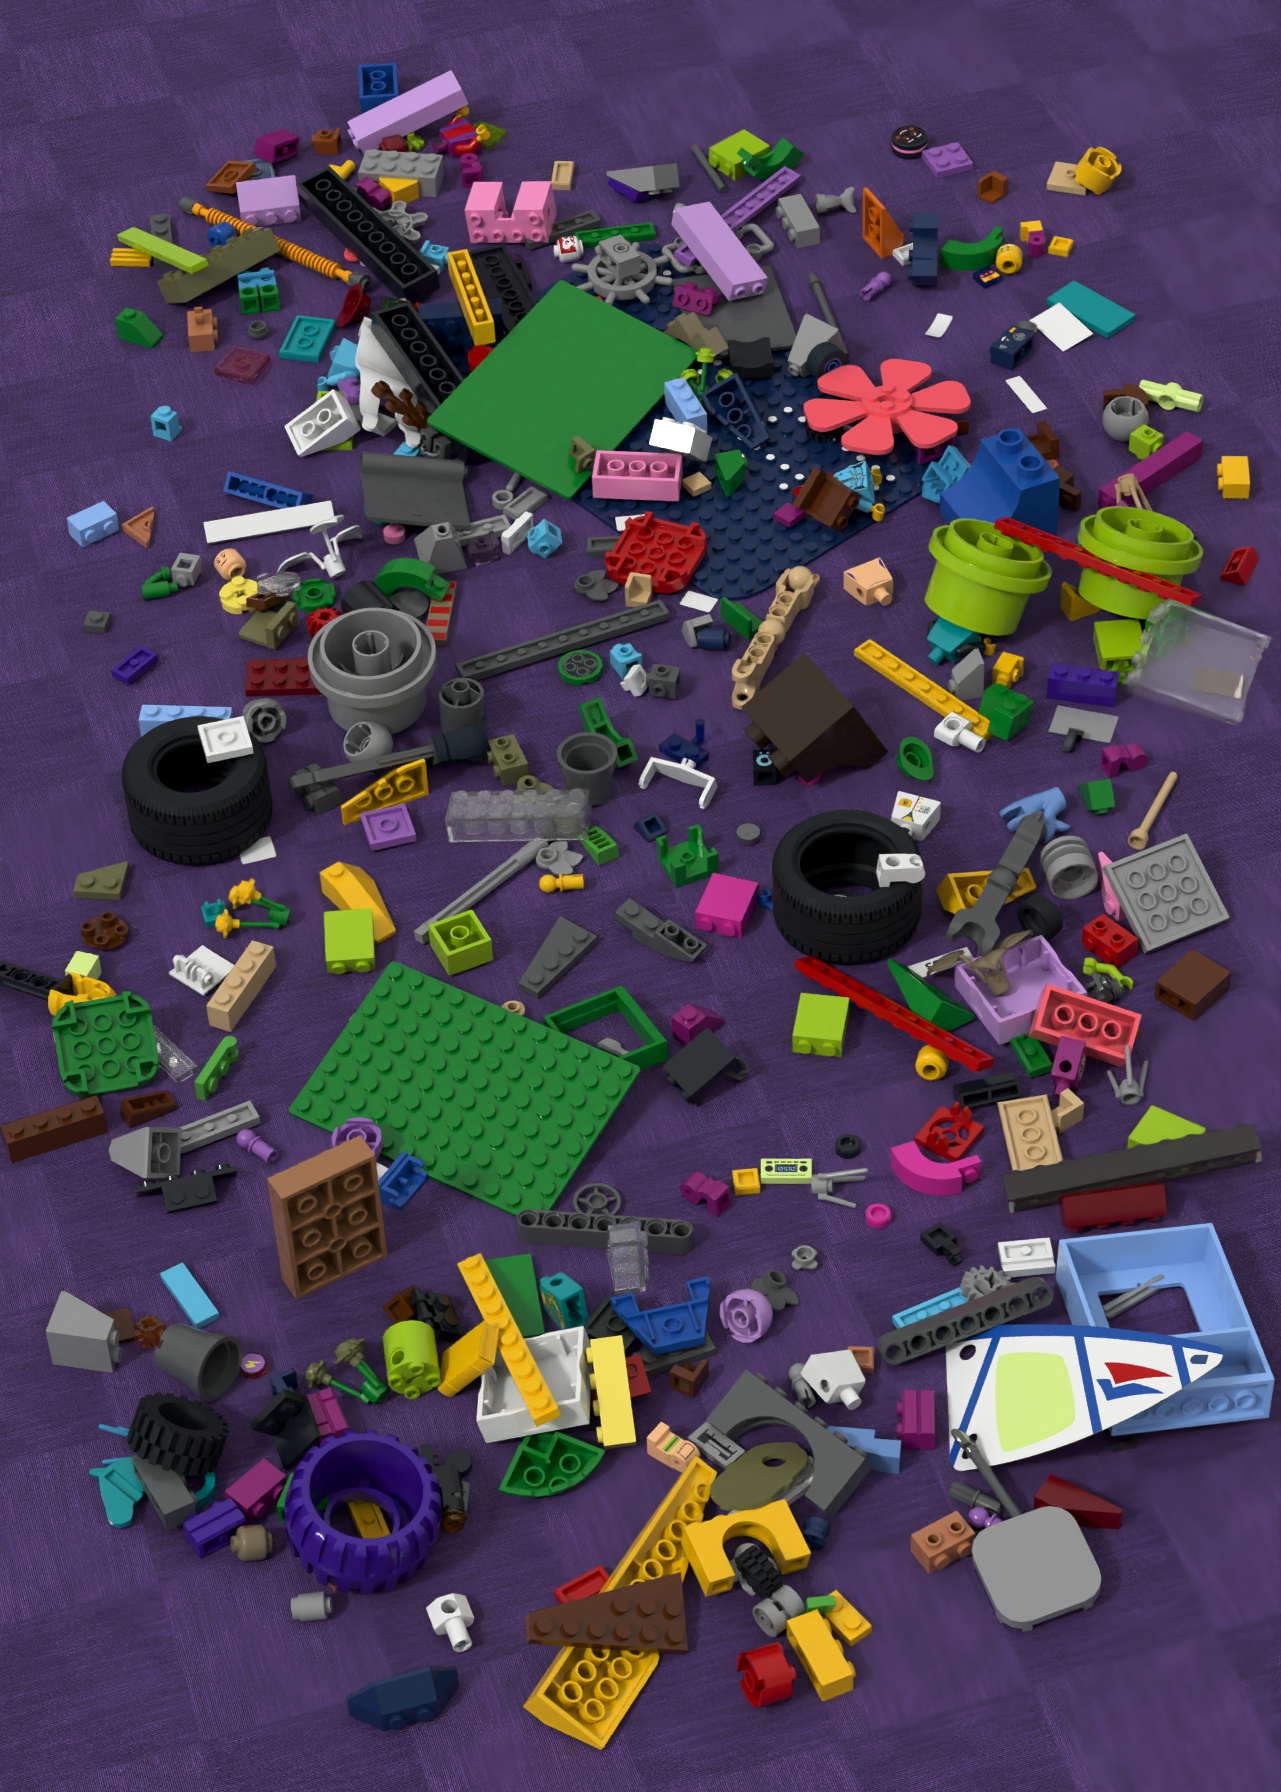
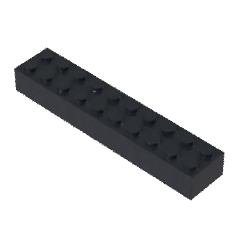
M330 166L296 183L299 201L398 299L405 298L407 301L414 303L440 289L437 270Z
M410 302L372 312L371 332L427 413L431 416L464 381V378ZM442 433L445 438L452 442V449L459 459L464 461V465L469 466L490 459Z

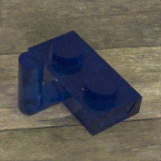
M697 719L695 721L696 737L690 742L673 733L659 744V752L680 764L683 758H687L686 763L690 759L696 764L694 770L699 768L709 760V753L698 747L705 741L704 720Z

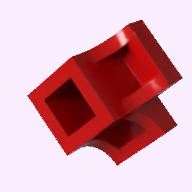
M637 1354L625 1358L630 1398L634 1399L651 1394L652 1391L641 1355Z

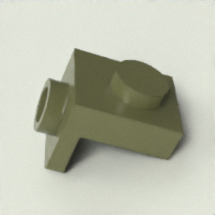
M579 435L573 437L569 454L576 459L575 471L580 473L583 470H588L593 465L595 449Z

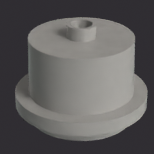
M363 608L333 619L314 636L308 649L310 677L316 688L327 697L331 717L340 727L348 731L356 723L369 720L384 725L390 734H394L411 726L423 713L427 700L426 685L435 672L437 657L434 638L429 629L418 619L397 610Z

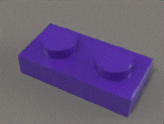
M611 177L609 178L608 186L614 188L616 193L628 196L630 201L639 202L640 200L649 199L648 191L639 192Z
M141 645L111 669L112 677L129 685L159 661L158 654Z

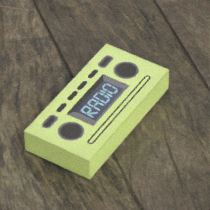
M761 1159V1184H812V1159Z

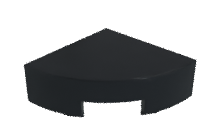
M1069 728L1062 749L1068 752L1074 750L1075 742L1081 741L1084 731L1077 728Z

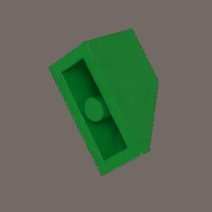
M126 307L115 318L119 339L153 349L163 338V333L143 312Z
M740 449L715 454V472L725 496L729 497L745 480V470H748L747 459L742 457Z
M1111 779L1078 784L1087 811L1094 810L1095 814L1109 812V807H1115Z

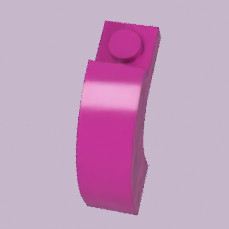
M915 1141L891 1148L890 1165L903 1183L921 1193L935 1196L956 1195L962 1192V1184L971 1183L981 1178V1160L978 1155L952 1163H936L922 1155Z

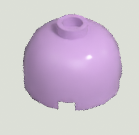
M740 1289L731 1293L722 1301L720 1305V1318L724 1328L727 1329L729 1327L731 1332L735 1333L731 1335L735 1340L742 1343H751L768 1331L773 1320V1311L768 1299L761 1292L754 1289Z

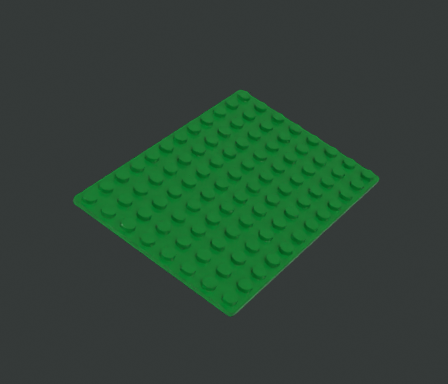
M560 280L427 419V424L562 498L570 500L593 475L597 450L615 451L664 396V382L679 379L681 374L689 369L697 360L695 353L698 351L566 281ZM577 435L595 449L593 465L588 470H583L580 473L575 471L576 459L569 454L571 439Z
M391 962L289 1107L290 1115L333 1134L338 1125L340 1128L350 1118L362 1117L370 1119L374 1122L375 1126L380 1128L382 1133L383 1147L380 1156L394 1162L405 1151L408 1155L424 1162L423 1168L419 1169L427 1172L429 1178L517 1217L518 1213L525 1209L552 1210L641 1071L640 1067L400 963Z

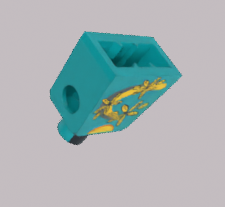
M558 1273L552 1277L545 1276L540 1279L538 1287L541 1290L544 1309L561 1330L580 1327L588 1321L584 1292L580 1285L564 1273Z

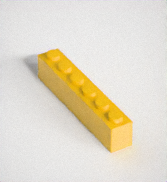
M468 250L448 252L449 275L475 346L494 343V321Z

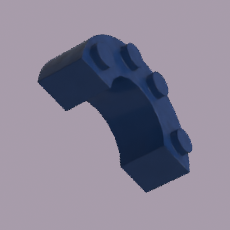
M914 212L913 221H909V233H913V250H909V262H913V265H908V280H912V285H937L938 213Z

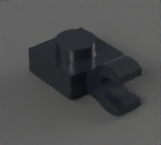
M939 1222L920 1234L921 1242L936 1256L943 1252L952 1266L962 1262V1259L958 1256L962 1253V1250L956 1245L957 1236L944 1224Z

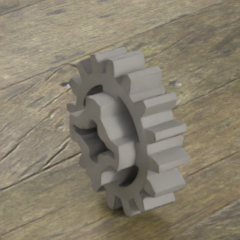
M980 1266L979 1270L972 1267L970 1272H965L960 1285V1289H962L961 1296L967 1297L966 1302H969L1016 1283H1010L1012 1277H1004L1002 1270L997 1272L993 1267H990L988 1270L983 1266ZM1016 1298L1011 1300L1010 1306L1014 1304Z

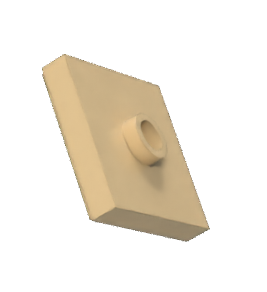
M1055 162L1046 190L1084 196L1088 188L1084 185H1079L1075 181L1076 164Z

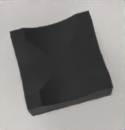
M763 337L753 342L728 340V356L733 374L737 373L742 379L774 376V359L771 353L769 337Z

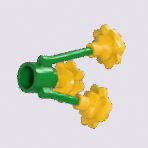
M253 878L249 881L243 880L239 886L234 885L229 893L228 899L232 902L233 909L236 910L245 903L249 905L255 904L270 910L267 919L272 920V922H244L239 919H232L228 910L225 909L223 914L217 915L216 931L223 933V938H227L228 933L232 929H239V927H271L278 930L279 925H286L290 908L262 896V893L256 891Z

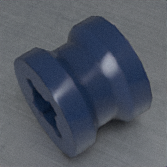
M808 1517L804 1521V1530L801 1532L809 1550H823L826 1545L825 1537L829 1535L831 1526L822 1518Z

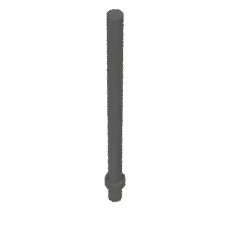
M810 273L808 275L809 286L811 290H814L826 322L838 329L822 291V283L815 273ZM841 336L844 352L848 359L850 355Z

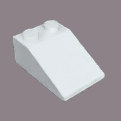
M334 389L284 426L299 457L345 442L361 430L348 401Z

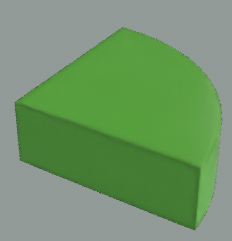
M835 1596L808 1597L805 1604L806 1613L816 1609L820 1615L828 1613L836 1606Z

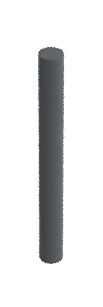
M692 145V152L720 193H725L727 187L698 145Z

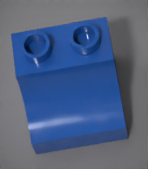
M1019 428L1004 429L997 435L980 440L977 456L969 470L954 485L940 493L939 513L949 525L953 520L963 518L977 519L995 524L997 519L1007 516L1057 536L1060 477Z

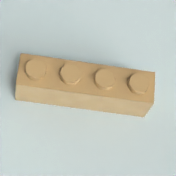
M251 941L206 1005L210 1026L229 1032L233 1030L276 968L273 946Z

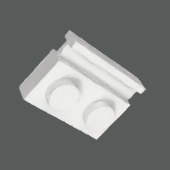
M1050 1238L998 1242V1252L1004 1277L1055 1273L1056 1265L1054 1263Z

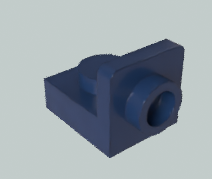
M294 1368L279 1372L270 1377L273 1397L282 1389L294 1392V1389L298 1387L297 1374Z

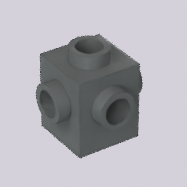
M654 664L651 673L648 672L646 676V686H649V695L676 699L681 685L680 667Z

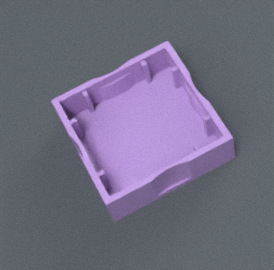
M1042 935L1006 948L1007 952L1003 955V961L1007 971L1005 975L1011 988L999 995H993L988 983L984 984L983 980L965 962L954 965L956 989L999 1045L1009 1042L1013 1037L1017 1039V1036L1024 1033L1028 1035L1040 993L1047 984L1087 996V991L1072 972L1063 966L1056 952ZM982 956L970 959V961L973 962ZM978 968L986 976L985 972L988 969Z

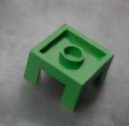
M699 824L688 828V841L669 848L666 835L656 838L657 860L675 888L711 877L713 873L719 874L718 852L714 847L711 848V853L708 852L704 845V832Z

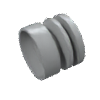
M1063 836L1052 840L1042 850L1040 861L1053 895L1061 899L1070 900L1080 898L1095 888L1098 882V872L1085 840L1077 836Z

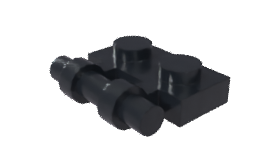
M420 1288L412 1289L411 1303L419 1314L417 1317L418 1321L430 1325L438 1338L460 1340L463 1336V1331L449 1295L427 1292L424 1295Z

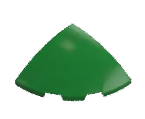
M555 1431L554 1435L548 1432L527 1435L513 1457L500 1485L499 1492L527 1498L551 1496L561 1493L588 1477L600 1463L605 1450Z

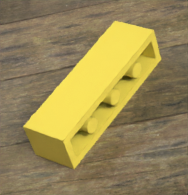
M622 1335L590 1339L591 1347H586L588 1363H593L594 1373L589 1374L591 1390L597 1389L598 1400H593L595 1416H600L601 1426L596 1427L598 1443H604V1449L635 1446L636 1436Z

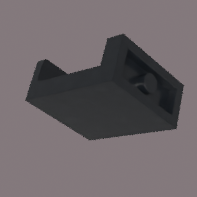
M708 1027L663 1065L664 1069L668 1072L665 1078L674 1088L679 1085L682 1089L679 1091L681 1096L688 1103L693 1101L697 1106L702 1104L698 1097L727 1071L731 1069L737 1075L744 1069L736 1057Z

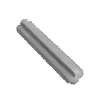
M1159 1274L1144 1283L1143 1286L1126 1292L1102 1306L1106 1319H1112L1163 1289H1148V1286L1163 1279L1164 1276Z

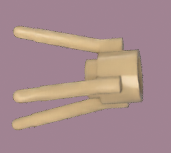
M1126 474L1117 479L1118 484L1114 485L1116 504L1121 501V492H1123L1125 496L1132 495L1136 507L1142 509L1138 493L1146 509L1152 511L1134 474Z

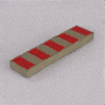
M447 581L451 584L441 602L431 598L426 627L434 638L435 646H446L457 591V581Z

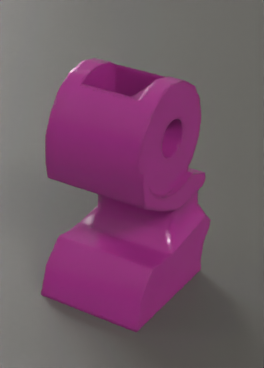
M473 153L462 155L460 162L463 188H471L473 182H484L483 166L480 165L478 156Z
M365 177L354 185V187H358V194L363 199L366 198L368 204L377 210L383 209L392 202L390 192L385 188H380L379 183H375L372 178Z
M1136 742L1130 743L1126 747L1122 744L1119 746L1111 744L1102 750L1100 766L1107 777L1111 779L1119 773V767L1122 763L1126 764L1131 772L1137 771L1147 764L1148 756L1140 744Z
M693 1172L680 1185L681 1193L691 1203L697 1205L703 1198L706 1199L708 1210L717 1218L731 1204L730 1186L726 1185L722 1180L715 1181L712 1177L708 1179L701 1172Z

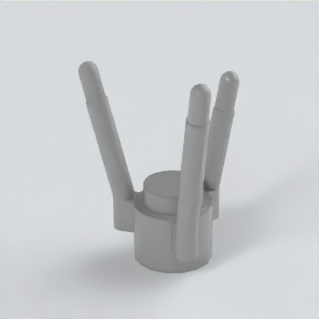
M1126 1045L1127 1079L1123 1080L1121 1085L1118 1086L1112 1071L1108 1070L1107 1074L1114 1088L1116 1099L1121 1100L1123 1104L1133 1105L1144 1098L1143 1088L1148 1061L1145 1060L1143 1062L1138 1084L1132 1079L1130 1047Z
M868 1168L813 1174L811 1184L812 1195H818V1200H827L856 1208V1203L830 1196L828 1192L833 1193L834 1183L866 1180L865 1176L852 1175L867 1173L869 1170Z

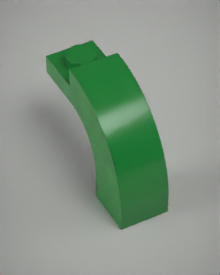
M783 137L774 149L764 156H754L742 147L737 152L743 158L741 160L744 164L743 168L760 180L769 179L784 166L792 169L804 155V153Z
M996 226L986 239L977 243H962L949 239L940 251V266L957 271H974L996 263L997 251L1005 243L1003 228Z
M398 558L389 561L379 570L373 581L388 597L397 588L413 587L438 602H441L451 584L433 573L435 566L413 558Z
M601 697L578 705L585 727H582L584 732L605 735L615 743L617 747V763L615 768L638 759L631 739L622 738L614 730Z

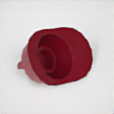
M360 284L353 285L346 295L344 305L337 319V326L339 328L345 326L350 320L361 321L369 313L371 298L363 292Z

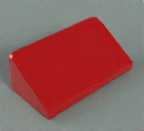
M1253 546L1233 550L1220 576L1221 580L1241 585L1247 584L1259 560Z

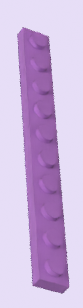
M784 166L723 213L721 217L734 233L797 184L801 175ZM686 243L679 247L673 256L688 267H691L698 261Z

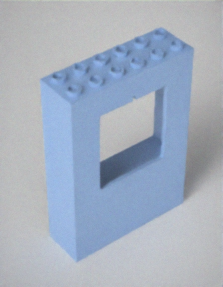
M1212 1223L1059 1240L1056 1280L1072 1325L1110 1328L1098 1296L1130 1292L1162 1274L1164 1278L1149 1285L1148 1289L1183 1287L1200 1332L1169 1336L1215 1345L1223 1351V1358L1216 1367L1150 1408L1109 1427L1111 1436L1269 1418L1275 1379ZM1194 1355L1191 1357L1190 1362L1192 1364H1206L1209 1355Z

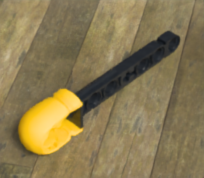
M0 960V985L48 1001V1008L53 1016L64 1006V1003L71 1000L74 1003L116 996L115 991L108 984L93 978H82L81 975L71 972L62 980H58Z

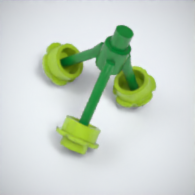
M700 348V351L695 353L697 361L703 362L700 385H698L700 381L699 373L695 369H687L680 376V378L684 377L690 388H693L694 394L703 408L705 402L701 394L709 389L705 385L707 363L714 362V357L716 356L711 348ZM721 369L715 377L716 384L733 375L730 370Z

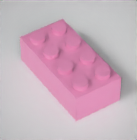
M597 450L592 475L593 498L679 501L683 477L682 454Z

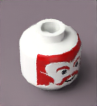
M576 236L561 237L557 240V245H553L555 258L559 257L561 263L577 262L580 260V256H583L582 241L578 240Z

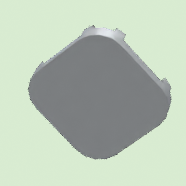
M1053 1506L1042 1507L991 1525L980 1531L973 1541V1567L981 1578L996 1611V1617L1001 1624L1005 1623L1010 1627L1022 1629V1632L1032 1631L1033 1625L1081 1607L1084 1611L1093 1606V1602L1100 1593L1101 1574L1099 1567L1077 1521L1069 1512L1062 1508Z

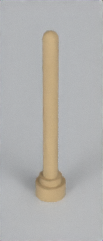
M1169 773L1141 826L1131 832L1128 844L1132 848L1137 850L1145 848L1149 840L1148 831L1177 780V773Z

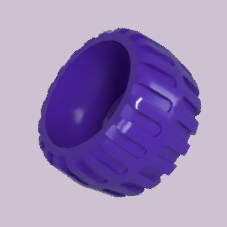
M354 1429L343 1431L340 1438L336 1439L335 1436L331 1435L321 1441L319 1448L313 1446L305 1454L303 1461L298 1463L286 1494L285 1525L292 1554L295 1558H300V1566L308 1574L313 1572L317 1574L318 1582L325 1586H328L329 1583L338 1585V1591L343 1593H349L350 1589L361 1590V1595H368L373 1593L374 1588L381 1587L383 1592L395 1588L398 1580L405 1583L414 1576L416 1569H421L426 1563L440 1530V1485L436 1474H432L430 1462L425 1456L419 1458L418 1449L408 1442L406 1445H403L399 1442L398 1436L388 1433L387 1437L377 1435V1430L366 1429L363 1434H355ZM329 1495V1503L326 1510H315L318 1504ZM365 1501L376 1504L386 1511L392 1520L393 1530L391 1535L372 1539L356 1538L333 1529L330 1526L329 1520L338 1507L349 1502Z

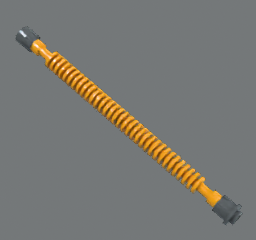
M184 196L179 202V209L192 216L194 214L199 217L204 216L206 222L212 225L228 222L235 228L237 236H241V232L252 227L253 230L257 228L215 208L208 210L199 201L191 197ZM275 236L280 247V251L277 254L330 278L337 279L340 277L350 287L360 284L364 293L370 289L371 277L368 274H361L356 271L353 273L349 270L344 271L340 264Z

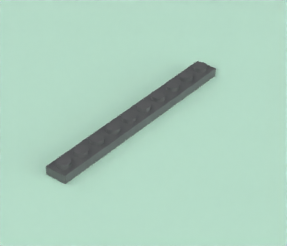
M660 599L456 663V672L460 678L479 680L669 620L670 613Z

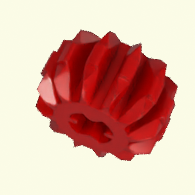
M325 607L324 609L317 608L316 612H310V616L307 618V628L310 636L314 638L323 626L341 616V611H336L335 607L331 609Z

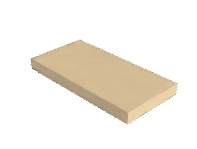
M1047 1094L997 1102L1014 1181L1052 1175L1055 1172L1065 1173Z

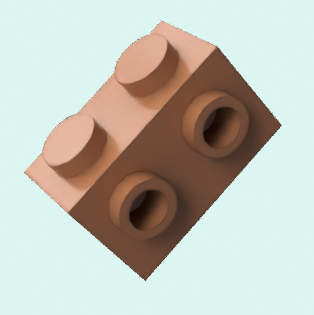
M956 1510L911 1534L910 1551L930 1574L937 1569H944L949 1563L960 1557L968 1556L972 1552L975 1532Z

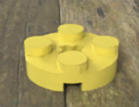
M242 576L233 577L231 582L225 584L219 592L223 609L232 614H242V611L249 610V612L255 611L256 608L247 607L246 598L263 591V587L260 583L244 579Z

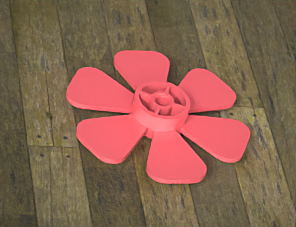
M889 359L881 364L882 386L878 387L873 385L860 367L855 365L838 367L818 379V389L826 394L855 401L812 399L804 404V415L808 425L815 431L828 432L861 419L860 423L842 435L841 444L847 450L873 455H883L891 452L894 448L893 434L904 432L916 447L925 449L936 447L957 435V423L947 418L918 411L960 414L968 411L971 407L970 397L965 387L956 381H944L910 394V392L931 378L932 369L925 363L902 359Z

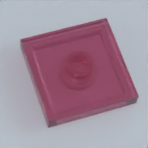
M233 345L214 368V374L252 384L271 361L270 355Z

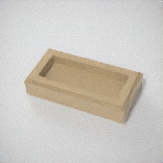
M573 161L554 162L551 179L553 190H571L574 173Z

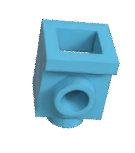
M426 240L419 253L430 264L440 266V272H444L448 265L447 253L449 252V247L430 244V241Z
M169 406L159 407L150 416L153 436L172 441L182 430V426H179L177 412L172 411Z
M630 643L625 645L617 644L610 650V664L620 677L624 679L633 665L640 664L642 666V655L637 653ZM627 664H632V666L626 668Z

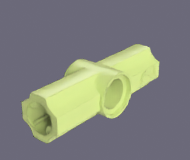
M1146 380L1140 382L1139 387L1146 392L1148 400L1159 403L1163 409L1172 410L1177 407L1197 413L1201 410L1204 398L1202 394L1183 390L1180 385L1173 382L1167 385Z

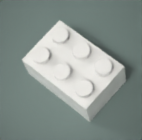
M663 417L662 421L655 419L649 445L665 453L682 454V457L707 462L712 437L706 434V430L695 426L693 423L683 422L681 425V423L675 422L674 419Z

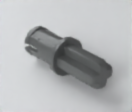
M954 1481L949 1488V1495L970 1505V1509L983 1507L990 1516L993 1514L999 1515L1000 1508L1003 1506L1001 1502L983 1494L981 1489L976 1491L957 1481Z

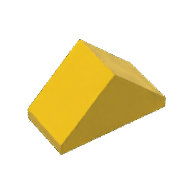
M379 178L380 188L387 189L392 196L391 205L396 201H404L407 204L419 199L418 180Z
M1065 581L1062 583L1060 609L1070 621L1098 613L1101 608L1085 600L1079 594L1078 588Z

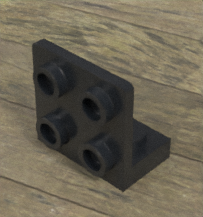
M282 1389L250 1421L252 1430L273 1436L283 1468L290 1469L321 1438L308 1397L286 1389Z

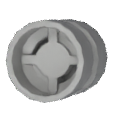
M788 1585L781 1586L770 1595V1599L765 1598L753 1608V1615L757 1624L771 1637H776L787 1628V1620L806 1613L803 1601Z

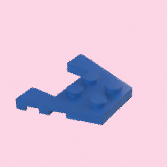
M708 1276L686 1281L687 1291L691 1299L688 1302L640 1312L634 1294L629 1293L610 1297L611 1307L653 1355L703 1345L706 1338L710 1278Z

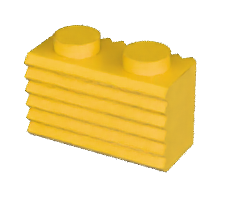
M1222 456L1221 464L1217 463V476H1221L1218 477V490H1222L1223 498H1249L1248 456Z

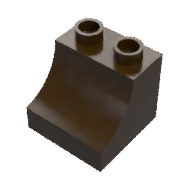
M805 653L741 707L752 720V723L744 729L745 733L761 751L770 743L776 748L768 758L785 778L796 770L808 784L822 773L839 766L857 765L868 770L888 752L855 707Z

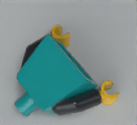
M942 617L930 621L928 624L927 641L932 652L927 656V659L935 666L943 658L952 663H957L974 649H979L980 653L985 655H993L995 653L996 644L991 645V639L989 638L981 641L978 632L960 627Z

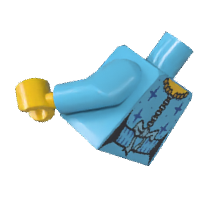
M862 461L834 474L833 478L862 495L856 509L866 513L872 512V518L876 521L883 520L884 505L876 504L872 506L875 503L874 485H880L882 482L881 471L878 468H873L870 471L866 461Z

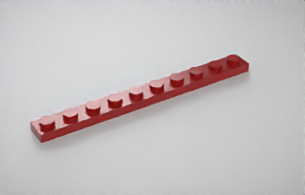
M1007 516L995 521L994 529L1001 531L1002 535L1017 537L1024 544H1034L1039 546V549L1044 552L1059 554L1061 559L1074 560L1079 562L1078 565L1081 567L1094 568L1101 575L1114 576L1121 583L1134 584L1141 591H1151L1156 593L1157 597L1176 601L1177 605L1184 608H1190L1200 603L1202 594L1152 574L1113 564L1092 554L1082 546Z
M813 956L796 959L794 968L801 971L805 977L815 979L820 982L821 986L838 992L840 997H848L858 1007L868 1009L877 1018L885 1019L891 1022L893 1027L910 1033L914 1039L922 1040L928 1043L930 1047L944 1052L948 1055V1058L965 1064L969 1070L980 1072L993 1066L994 1058L821 960Z

